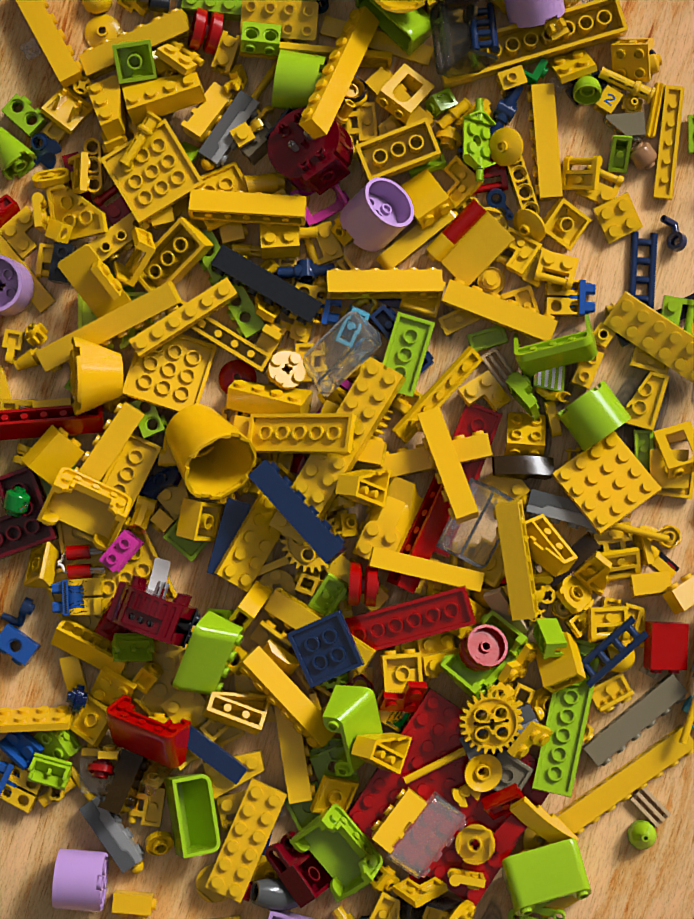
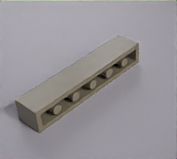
M668 673L594 735L588 743L582 745V748L598 767L600 765L605 766L611 761V756L617 752L619 754L627 747L625 745L627 742L636 740L640 737V732L645 727L649 729L656 723L655 719L657 717L666 715L671 710L670 706L675 702L679 704L683 701L688 691L672 673Z

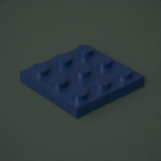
M341 610L287 633V637L310 688L365 664Z

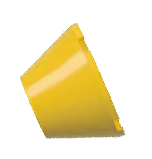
M72 337L71 344H73V350H70L71 395H73L74 399L72 408L74 415H80L122 396L123 362L122 356L118 352L79 337Z

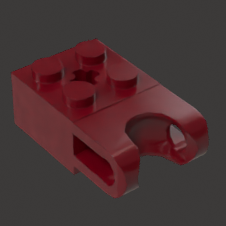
M291 831L282 837L280 843L270 845L265 851V857L295 902L302 908L328 889L333 878L309 849L304 853L294 849L289 839H292L297 833ZM273 851L277 853L278 857L273 854Z

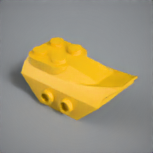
M393 476L389 480L385 506L367 507L366 513L368 515L366 520H362L359 526L360 535L353 549V554L369 560L372 546L400 552L424 500L418 495L414 483L397 476Z

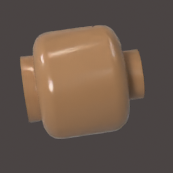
M639 141L631 147L629 159L638 170L644 168L649 170L655 165L654 161L657 158V153L648 142L643 143Z

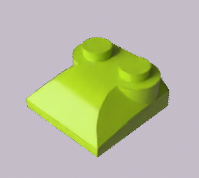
M150 39L131 42L123 41L118 44H112L119 84L157 78Z

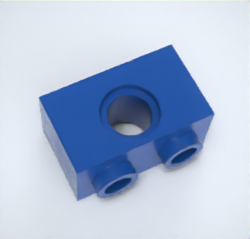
M11 623L6 624L0 633V652L4 655L8 653L13 657L11 660L19 666L22 664L24 666L28 665L41 647L40 644ZM14 641L20 643L19 651L13 650L12 643Z

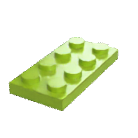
M401 312L397 313L383 364L406 378L398 393L413 397L435 322Z

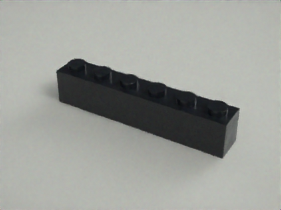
M223 244L211 262V266L214 268L213 272L222 277L225 274L230 277V282L237 286L242 284L247 287L246 291L254 296L259 294L264 297L263 301L271 306L276 304L280 307L279 310L288 316L290 313L297 317L295 320L303 325L307 323L311 325L323 306L320 301Z

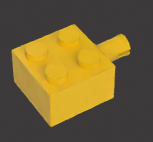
M259 223L262 259L300 257L299 241L306 238H318L317 226L300 227Z

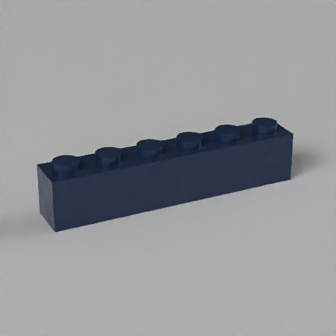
M264 460L248 477L321 559L330 565L347 549L343 545L345 543L344 539L338 533L336 535L332 533L330 529L333 527L325 519L322 521L317 516L319 512L312 504L310 506L304 501L306 497L299 490L295 491L291 487L293 485L292 481L286 475L284 477L280 475L278 471L281 469L273 461L270 463Z

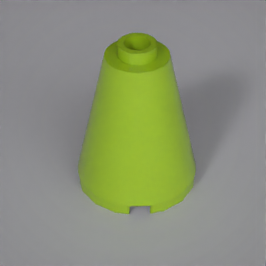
M0 127V169L7 180H14V176L18 175L20 178L27 174L34 167V158L37 160V157L33 151L3 127Z

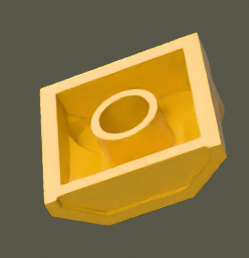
M560 198L553 204L543 219L546 227L545 236H549L568 251H572L573 246L592 219L566 199Z
M271 638L263 648V651L290 678L300 664L298 659L272 641Z

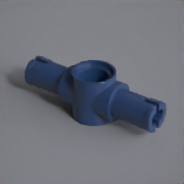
M522 86L510 89L507 96L503 100L500 99L493 113L496 125L491 126L490 137L496 130L503 128L504 125L511 122L517 110L516 102L523 90Z
M301 259L293 267H277V277L281 279L295 278L300 283L310 284L318 276H326L327 270H331L335 266L334 263L317 265L311 259Z

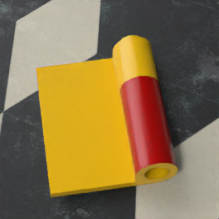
M473 198L426 247L428 251L426 255L432 261L438 260L457 279L464 281V285L470 286L505 251L515 238Z

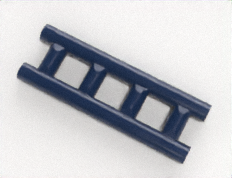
M489 2L486 8L475 9V6L470 4L468 6L472 53L478 54L480 49L491 48L492 52H498L499 43L494 5ZM488 15V18L476 19V16ZM489 26V29L478 30L477 27ZM490 37V40L479 41L478 38Z
M632 232L628 293L654 309L658 233H650V239L639 238V232ZM638 246H649V258L638 257ZM637 265H649L648 277L637 276ZM636 284H648L647 295H636Z
M632 616L582 659L584 671L590 677L586 681L590 688L649 637L645 630L639 634L632 626L636 622ZM625 631L634 639L626 647L618 639ZM612 643L619 653L610 660L603 651ZM596 657L604 664L598 672H595L589 665Z

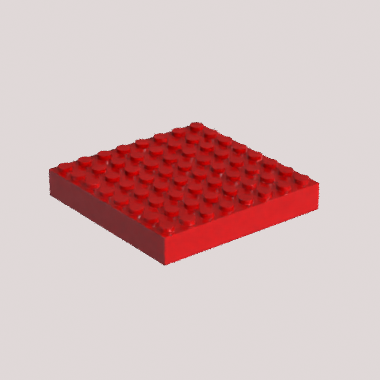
M429 687L417 711L412 713L399 733L412 737L401 774L376 768L347 812V815L363 833L372 838L371 833L373 830L371 827L378 819L380 821L385 816L383 812L389 804H395L398 800L395 797L402 788L404 790L407 787L411 788L427 802V805L414 823L404 832L403 838L399 839L392 847L394 848L392 852L429 877H437L447 884V889L462 899L473 902L476 907L502 867V860L509 856L526 828L501 855L495 850L491 858L479 865L468 864L462 860L463 858L457 853L455 848V840L458 833L471 824L483 825L493 833L501 825V822L512 813L509 812L493 820L484 810L482 798L496 791L491 789L481 792L479 800H476L470 794L469 797H465L468 807H460L451 795V790L466 784L464 771L469 762L467 755L408 784L405 783L403 777L463 747L458 738L461 735L460 730L463 729L459 727V722L463 721L459 718V714L465 713L460 707ZM506 746L502 747L504 750H508ZM489 750L487 754L496 756L499 750L495 751V754H493L492 751ZM528 753L519 760L533 768L534 771L521 792L536 807L543 804L549 793L532 789L538 759ZM481 768L478 773H482L484 768ZM475 839L473 842H471V845H473L474 849L477 850V847L480 846V843H478V841ZM450 868H459L483 873L486 879L485 888L479 887V890L467 888L468 885L465 884L452 886L447 872Z

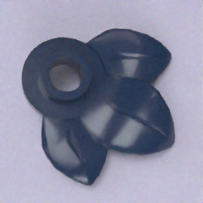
M37 133L31 138L32 147L30 148L37 157V160L34 158V167L41 162L45 167L53 169L56 164L55 154L61 152V147L55 139H49L47 135ZM41 139L43 141L42 146L39 145Z

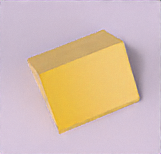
M45 542L31 550L23 586L52 589L60 552L50 542Z

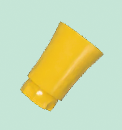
M279 172L244 175L248 193L262 192L264 194H273L282 188L286 190L284 177Z

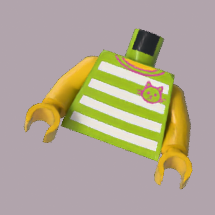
M565 365L538 372L533 376H527L529 379H532V387L535 388L536 393L546 400L560 401L565 404L569 403V401L564 400L566 395H571L564 391Z

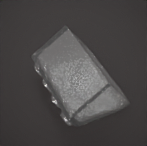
M351 311L344 315L304 354L302 359L303 366L317 390L325 398L382 345L380 333L358 312Z
M470 478L468 484L477 505L479 517L460 524H456L455 519L451 520L449 518L436 547L477 568H484L489 563L500 541V538L498 539L496 536L498 524L497 519H494L493 508H495V504L498 502L515 499L495 487Z
M436 791L426 801L427 805L414 823L404 832L403 838L399 839L392 847L394 850L391 854L387 852L389 860L417 879L426 877L431 870L429 868L433 861L436 863L443 854L441 852L445 845L447 847L450 846L455 839L453 836L457 830L461 831L467 823L465 821L466 815Z

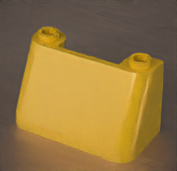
M63 467L55 479L37 520L47 526L55 525L58 520L94 536L92 542L95 547L106 551L114 542L127 516L132 499L117 489L71 468Z

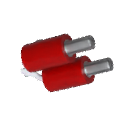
M90 544L66 546V552L61 555L58 566L67 574L68 580L92 578V574L105 573V570H103L105 568L92 567L91 564L67 565L66 571L61 562H63L65 555L67 560L91 559V555L103 554L104 551L91 548Z

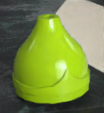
M591 74L579 78L573 88L574 100L583 105L598 102L602 95L599 81L592 77Z
M636 820L629 826L627 837L633 847L644 850L653 846L657 833L655 827L649 821Z

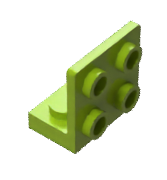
M70 729L39 731L33 736L44 747L41 754L65 761L82 748V745Z

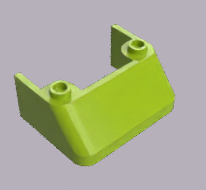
M585 315V331L521 347L518 334L513 333L514 354L521 372L527 376H533L541 371L580 361L588 362L593 360L597 355V346L589 315Z

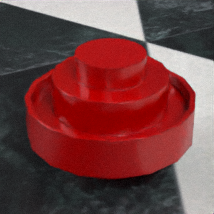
M97 757V760H93V763H88L87 772L93 773L92 777L108 779V776L115 774L113 773L115 767L112 766L109 759H98Z

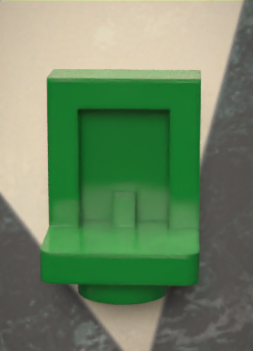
M541 58L533 74L524 70L528 81L527 85L537 84L539 78L544 79L549 70L546 67L547 60Z

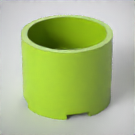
M281 49L275 70L272 107L286 110L290 107L293 111L306 107L309 97L316 88L315 84L320 79L322 70L326 66L324 64L327 57Z
M604 380L597 385L599 389L593 387L565 407L567 411L563 409L557 413L583 451H586L631 419V416Z

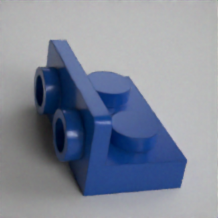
M8 732L5 738L0 740V749L22 770L30 766L35 752L41 754L44 750V747L28 732Z

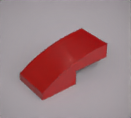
M513 813L509 814L493 832L495 850L500 855L527 827Z

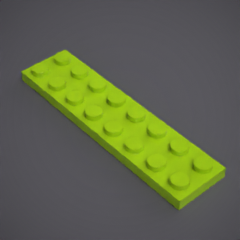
M576 639L581 660L599 645L598 643ZM598 657L589 663L595 672L598 671L600 662ZM586 673L587 679L552 693L545 726L549 727L553 733L550 736V740L545 745H542L532 786L534 790L572 797L594 686L590 688L586 683L590 679Z

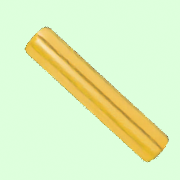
M656 82L654 84L656 90L651 99L645 135L647 138H654L656 135L665 88L664 83Z

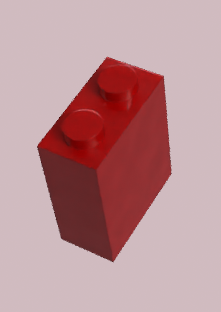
M645 621V631L649 637L644 640L643 668L650 669V673H662V670H668V673L680 674V670H687L689 624L682 622Z

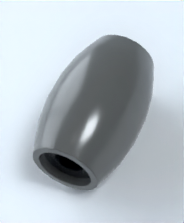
M279 878L257 880L251 886L250 899L257 906L277 911L289 910L299 906Z

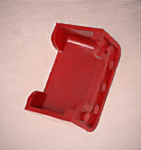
M124 694L107 708L106 720L112 742L115 745L171 769L179 767L185 762L190 721L183 718L177 724H172L170 719L165 723L156 721L135 712V705L131 704L132 697Z

